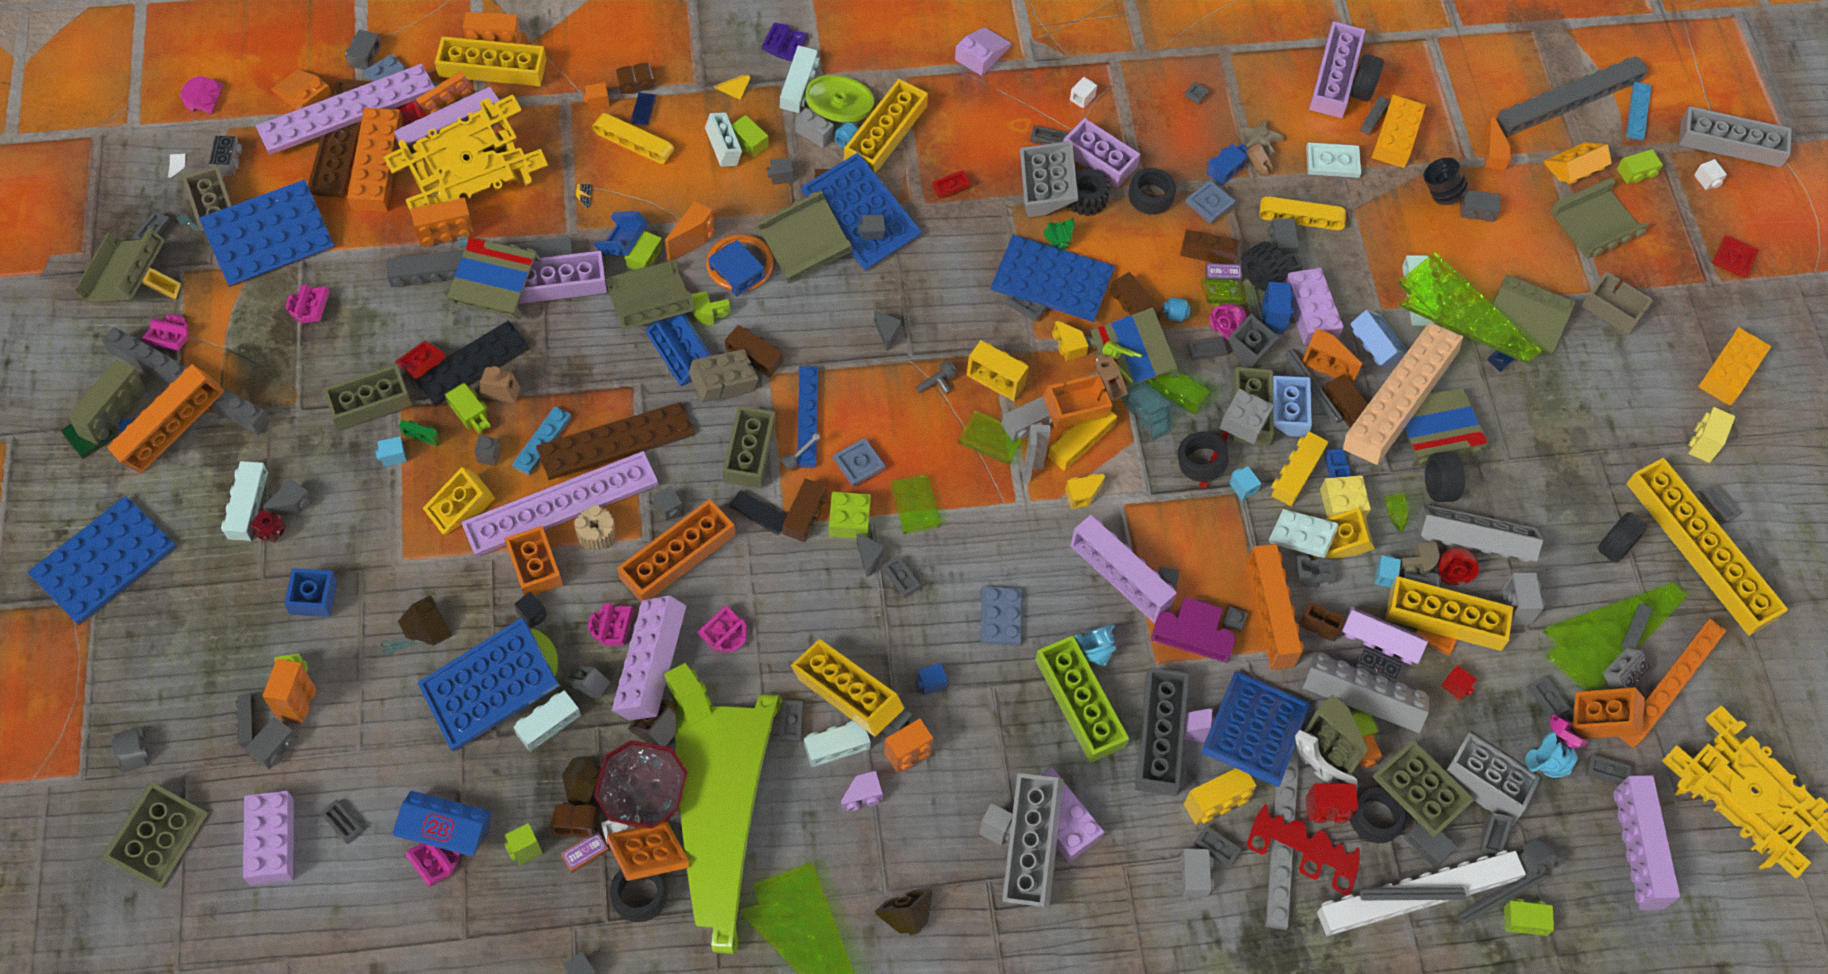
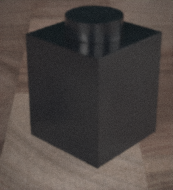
M531 592L514 603L517 613L525 619L531 628L535 625H540L547 617L545 607Z

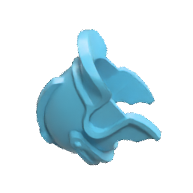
M1114 624L1085 632L1083 637L1081 634L1074 635L1077 643L1081 646L1087 662L1094 663L1100 667L1107 665L1112 652L1116 650V646H1113L1115 642L1114 635H1112V630L1115 628Z
M1554 731L1545 736L1542 741L1543 744L1537 750L1532 749L1526 754L1525 762L1529 771L1534 772L1539 769L1546 776L1552 778L1569 775L1578 759L1574 748L1564 746L1561 742L1556 744L1557 739Z

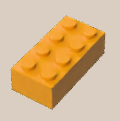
M1392 95L1371 158L1405 168L1426 105Z
M1738 327L1698 387L1731 406L1756 371L1771 345Z

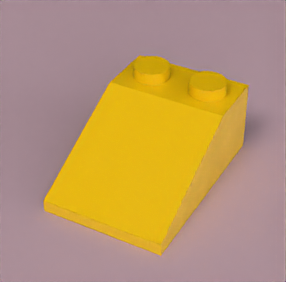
M461 467L423 509L441 533L447 535L460 527L462 521L473 518L483 512L495 497L475 472Z
M1360 507L1324 519L1338 523L1339 527L1325 556L1326 559L1357 556L1375 550L1366 517Z

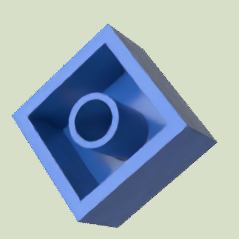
M1269 282L1262 300V323L1273 333L1284 334L1286 327H1289L1290 317H1293L1294 306H1291V302H1293L1294 291H1291L1290 283Z
M292 568L284 603L289 614L330 617L337 586V579L333 571Z

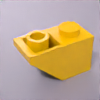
M1056 321L1052 335L1054 340L1058 341L1059 352L1064 356L1065 360L1069 361L1087 356L1089 346L1083 332L1065 323Z
M1091 474L1088 477H1074L1067 480L1065 491L1070 508L1076 509L1090 506L1103 486L1105 475Z

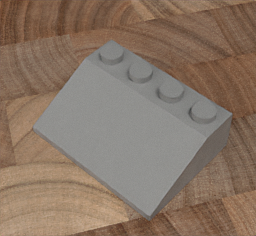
M1072 141L1020 148L1027 218L1049 214L1078 200Z
M1468 732L1445 769L1474 801L1482 805L1483 808L1493 813L1512 817L1511 825L1515 824L1526 809L1541 778L1470 732Z

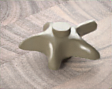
M1263 120L1257 127L1239 128V132L1249 137V141L1244 145L1246 148L1250 149L1254 145L1261 144L1269 156L1275 154L1270 143L1284 139L1283 135L1266 128V120Z

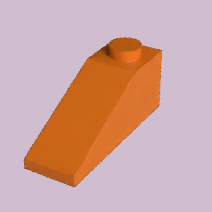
M1491 117L1486 127L1484 168L1505 171L1507 165L1511 164L1513 155L1510 154V145L1495 117Z

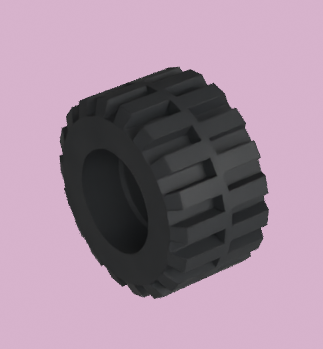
M1093 168L1075 170L1078 200L1067 205V207L1072 208L1071 211L1078 212L1079 215L1085 214V216H1089V214L1096 215L1097 212L1100 213L1108 202L1110 192L1108 178H1105L1106 175L1104 173L1100 174L1099 170L1096 169L1094 171ZM1081 190H1089L1093 193L1087 194L1082 192Z
M1262 241L1242 254L1241 265L1243 272L1257 289L1265 291L1269 282L1281 283L1288 277V264L1284 255L1274 244Z

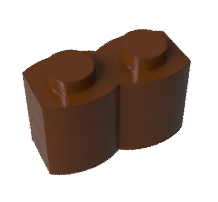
M640 63L616 69L621 94H632L638 90L647 91L655 87L650 63Z
M1309 603L1299 624L1308 631L1318 632L1321 637L1327 640L1336 641L1346 619L1336 612L1327 611L1317 603Z
M569 802L556 804L550 829L552 834L557 836L594 837L599 813L597 808L591 804L574 806Z

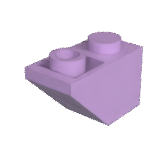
M1212 709L1185 713L1183 740L1205 742L1215 720V717H1212Z
M876 771L858 775L854 778L841 800L842 811L852 812L859 809L860 806H874L879 801H882L883 793Z

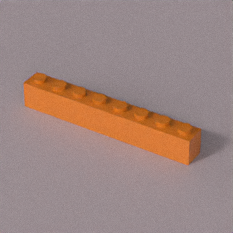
M1709 619L1699 629L1645 699L1642 735L1619 737L1632 748H1635L1645 738L1725 634L1726 630Z

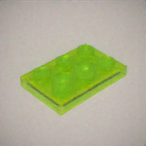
M1201 280V287L1207 303L1214 306L1221 304H1245V296L1238 280Z
M973 411L959 438L958 444L1010 465L1023 439L1018 438L1012 441L1002 427L1001 421Z
M927 474L890 481L903 535L941 527L940 517Z

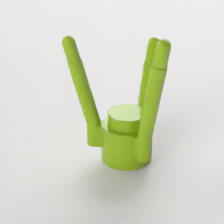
M1108 341L1102 349V353L1106 357L1112 356L1113 359H1118L1122 353L1131 357H1142V354L1121 347L1111 341ZM1116 363L1122 376L1132 383L1133 380Z

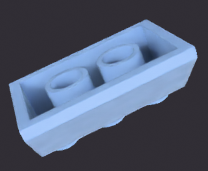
M1366 310L1350 324L1353 328L1352 332L1357 338H1361L1364 342L1362 344L1363 347L1374 356L1373 360L1378 366L1390 367L1395 365L1408 352L1406 346L1379 313Z
M1273 376L1274 427L1288 436L1305 437L1308 431L1310 432L1312 426L1310 377Z

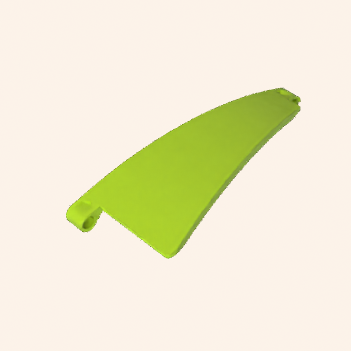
M760 694L755 708L709 706L711 715L690 726L676 706V755L688 771L680 803L684 849L689 860L687 873L696 926L713 928L712 951L715 953L736 954L738 949L736 919L745 854L757 787L775 714L780 713L782 708V698L780 695Z

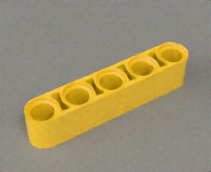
M602 113L592 125V130L597 135L660 164H664L674 151V147L668 141L606 113Z
M1266 196L1260 200L1259 217L1268 221L1294 218L1296 225L1342 230L1345 227L1346 210L1339 206Z

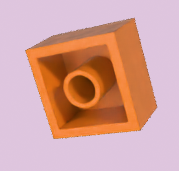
M918 719L885 738L884 754L897 773L902 770L903 772L907 771L913 766V763L918 760L924 761L930 757L933 737L922 720Z

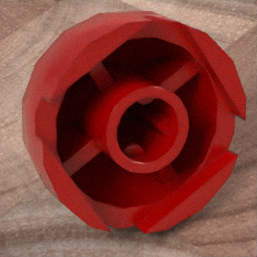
M1454 547L1448 549L1442 554L1438 562V571L1442 581L1450 585H1459L1458 582L1464 581L1465 584L1469 583L1479 573L1478 562L1474 554L1466 548Z

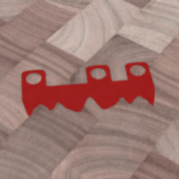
M1265 804L1255 817L1247 841V847L1254 852L1264 855L1268 850L1271 838L1303 853L1299 866L1301 874L1316 880L1319 878L1323 863L1336 869L1331 883L1332 888L1342 894L1350 895L1359 869V848H1356L1353 853L1346 854L1341 843L1333 848L1330 838L1323 830H1319L1312 838L1308 839L1304 821H1292L1284 825L1283 816L1279 815L1271 818L1268 813V806ZM1255 836H1260L1264 839L1265 845L1262 849H1256L1253 846L1252 839ZM1307 861H1312L1316 864L1317 871L1314 874H1309L1305 871L1304 864ZM1340 876L1346 877L1349 881V887L1345 890L1340 889L1337 885V879Z

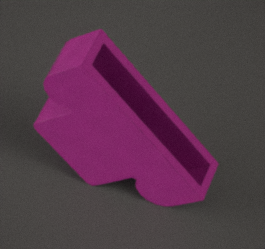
M1184 598L1178 618L1171 612L1159 614L1151 641L1228 663L1235 637L1228 629L1217 630L1222 612L1220 607L1210 605L1202 600L1196 601Z

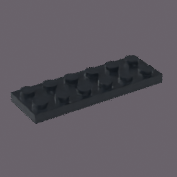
M508 320L446 357L439 365L432 367L423 376L413 379L433 406L436 407L447 400L446 393L463 383L468 387L482 379L486 367L496 366L500 368L529 350L530 347Z

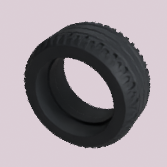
M1370 54L1363 55L1351 86V97L1365 102L1371 99L1384 66L1382 58Z
M1157 168L1142 169L1131 179L1128 191L1129 200L1132 206L1142 213L1150 215L1163 213L1173 204L1176 184L1172 176L1166 171ZM1144 185H1154L1161 188L1165 195L1157 198L1149 197L1143 194L1139 188Z
M1198 431L1190 434L1179 445V467L1186 477L1197 482H1208L1217 479L1227 469L1229 462L1228 448L1225 441L1217 434L1209 431ZM1198 449H1211L1218 454V457L1208 464H1196L1188 459L1189 455Z
M1436 452L1427 460L1425 484L1427 492L1433 501L1454 502L1463 494L1465 487L1464 465L1461 458L1454 452Z
M1627 512L1601 541L1598 551L1614 563L1621 561L1648 528L1647 523L1634 513Z
M1382 786L1366 788L1357 795L1358 809L1350 819L1354 831L1362 839L1368 840L1371 843L1382 844L1395 839L1405 827L1407 811ZM1368 801H1377L1386 805L1393 815V826L1387 829L1372 826L1363 815V804Z
M619 870L610 886V899L615 911L622 918L631 922H646L656 917L663 910L668 896L666 882L662 874L644 877L656 884V896L648 905L641 908H632L625 905L621 900V891L629 881L626 880L622 870Z

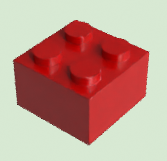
M1314 783L1305 797L1307 821H1314V823L1318 824L1327 821H1335L1336 824L1347 823L1358 809L1356 784Z

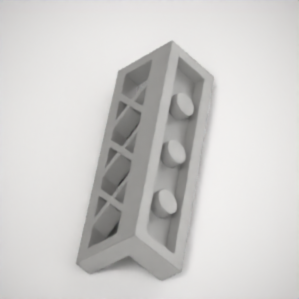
M1050 425L1030 426L1024 459V482H1030L1032 469H1043L1050 437Z

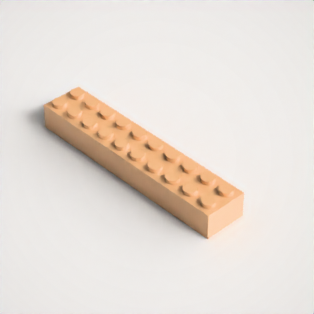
M1429 322L1347 432L1343 450L1378 465L1459 353L1463 336Z

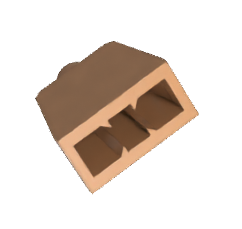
M1106 355L1098 356L1095 367L1102 379L1110 401L1112 402L1128 395L1122 374L1113 357H1106ZM1115 378V382L1111 384L1109 380Z
M496 366L486 367L480 382V397L515 404L520 386L512 372L500 370Z

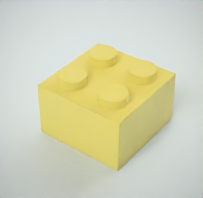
M1715 407L1709 413L1706 412L1701 422L1699 421L1694 428L1696 435H1693L1689 441L1688 446L1691 447L1688 454L1710 463L1725 445L1735 416Z
M1363 476L1326 478L1320 491L1327 518L1358 507L1367 517L1371 509Z

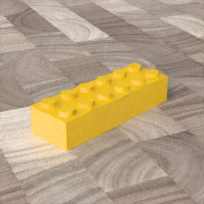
M442 36L435 66L438 77L451 78L462 71L467 80L541 87L547 58L544 46Z
M898 79L845 146L844 160L859 153L876 174L926 109L928 93Z
M1396 576L1390 588L1385 620L1502 651L1509 642L1513 607Z
M821 639L817 640L790 665L799 681L874 737L905 709L894 691Z

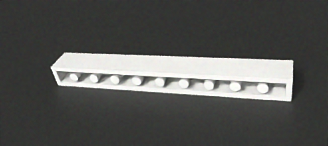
M1505 850L1495 854L1496 857L1489 858L1484 856L1477 859L1475 863L1463 862L1457 865L1458 868L1450 869V867L1440 869L1437 874L1431 875V872L1420 875L1419 879L1412 880L1407 878L1400 881L1398 885L1393 886L1390 883L1380 888L1463 887L1465 888L1466 896L1516 882L1522 879L1526 873L1516 851L1508 853ZM1347 895L1341 898L1342 901L1334 903V900L1324 902L1317 914L1326 936H1330L1451 900L1362 901L1360 896Z

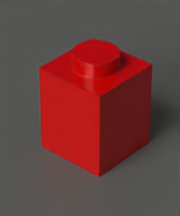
M1456 665L1441 687L1461 701L1465 695L1469 697L1475 690L1473 684L1477 679Z

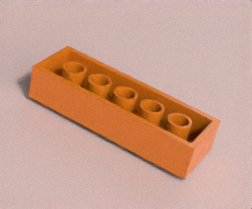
M364 108L347 196L352 210L388 212L394 174L391 173L383 157L399 149L394 131L403 127L404 121L398 109Z
M191 364L118 437L113 439L112 443L107 447L108 450L120 463L142 474L225 390L211 376Z
M709 499L618 566V576L641 603L643 600L652 599L736 536L735 525Z
M1277 544L1254 546L1246 563L1270 670L1294 668L1301 653L1304 651L1303 642L1299 641L1298 636L1299 625L1294 620L1295 608L1290 603L1291 591L1289 586H1286V570L1282 569L1281 565L1282 553L1278 551Z

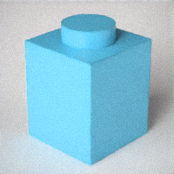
M401 437L377 441L376 457L378 461H382L384 467L407 462Z
M1248 466L1244 469L1239 468L1235 470L1229 483L1242 501L1258 493L1261 482Z
M1389 555L1381 556L1377 563L1374 584L1391 588L1396 576L1399 577L1401 560Z

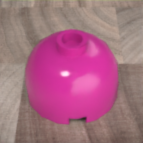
M1225 302L1213 309V312L1210 314V324L1215 332L1218 330L1223 334L1220 337L1228 339L1247 318L1244 309L1237 303Z

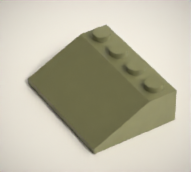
M1506 274L1498 289L1484 327L1553 354L1575 301Z
M1332 694L1316 710L1304 732L1311 733L1318 738L1320 754L1327 763L1333 765L1341 772L1352 775L1367 753L1368 748L1349 708L1342 699Z
M1414 740L1372 776L1433 837L1437 836L1474 801Z
M150 782L100 860L161 889L208 812Z

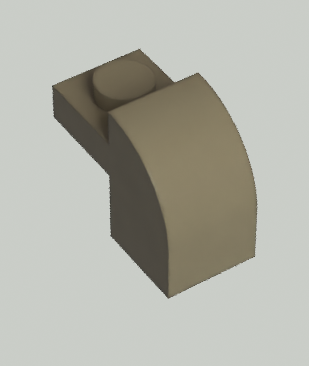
M1437 542L1417 543L1412 551L1414 557L1401 559L1399 573H1404V571L1417 572L1422 575L1432 573L1439 561Z

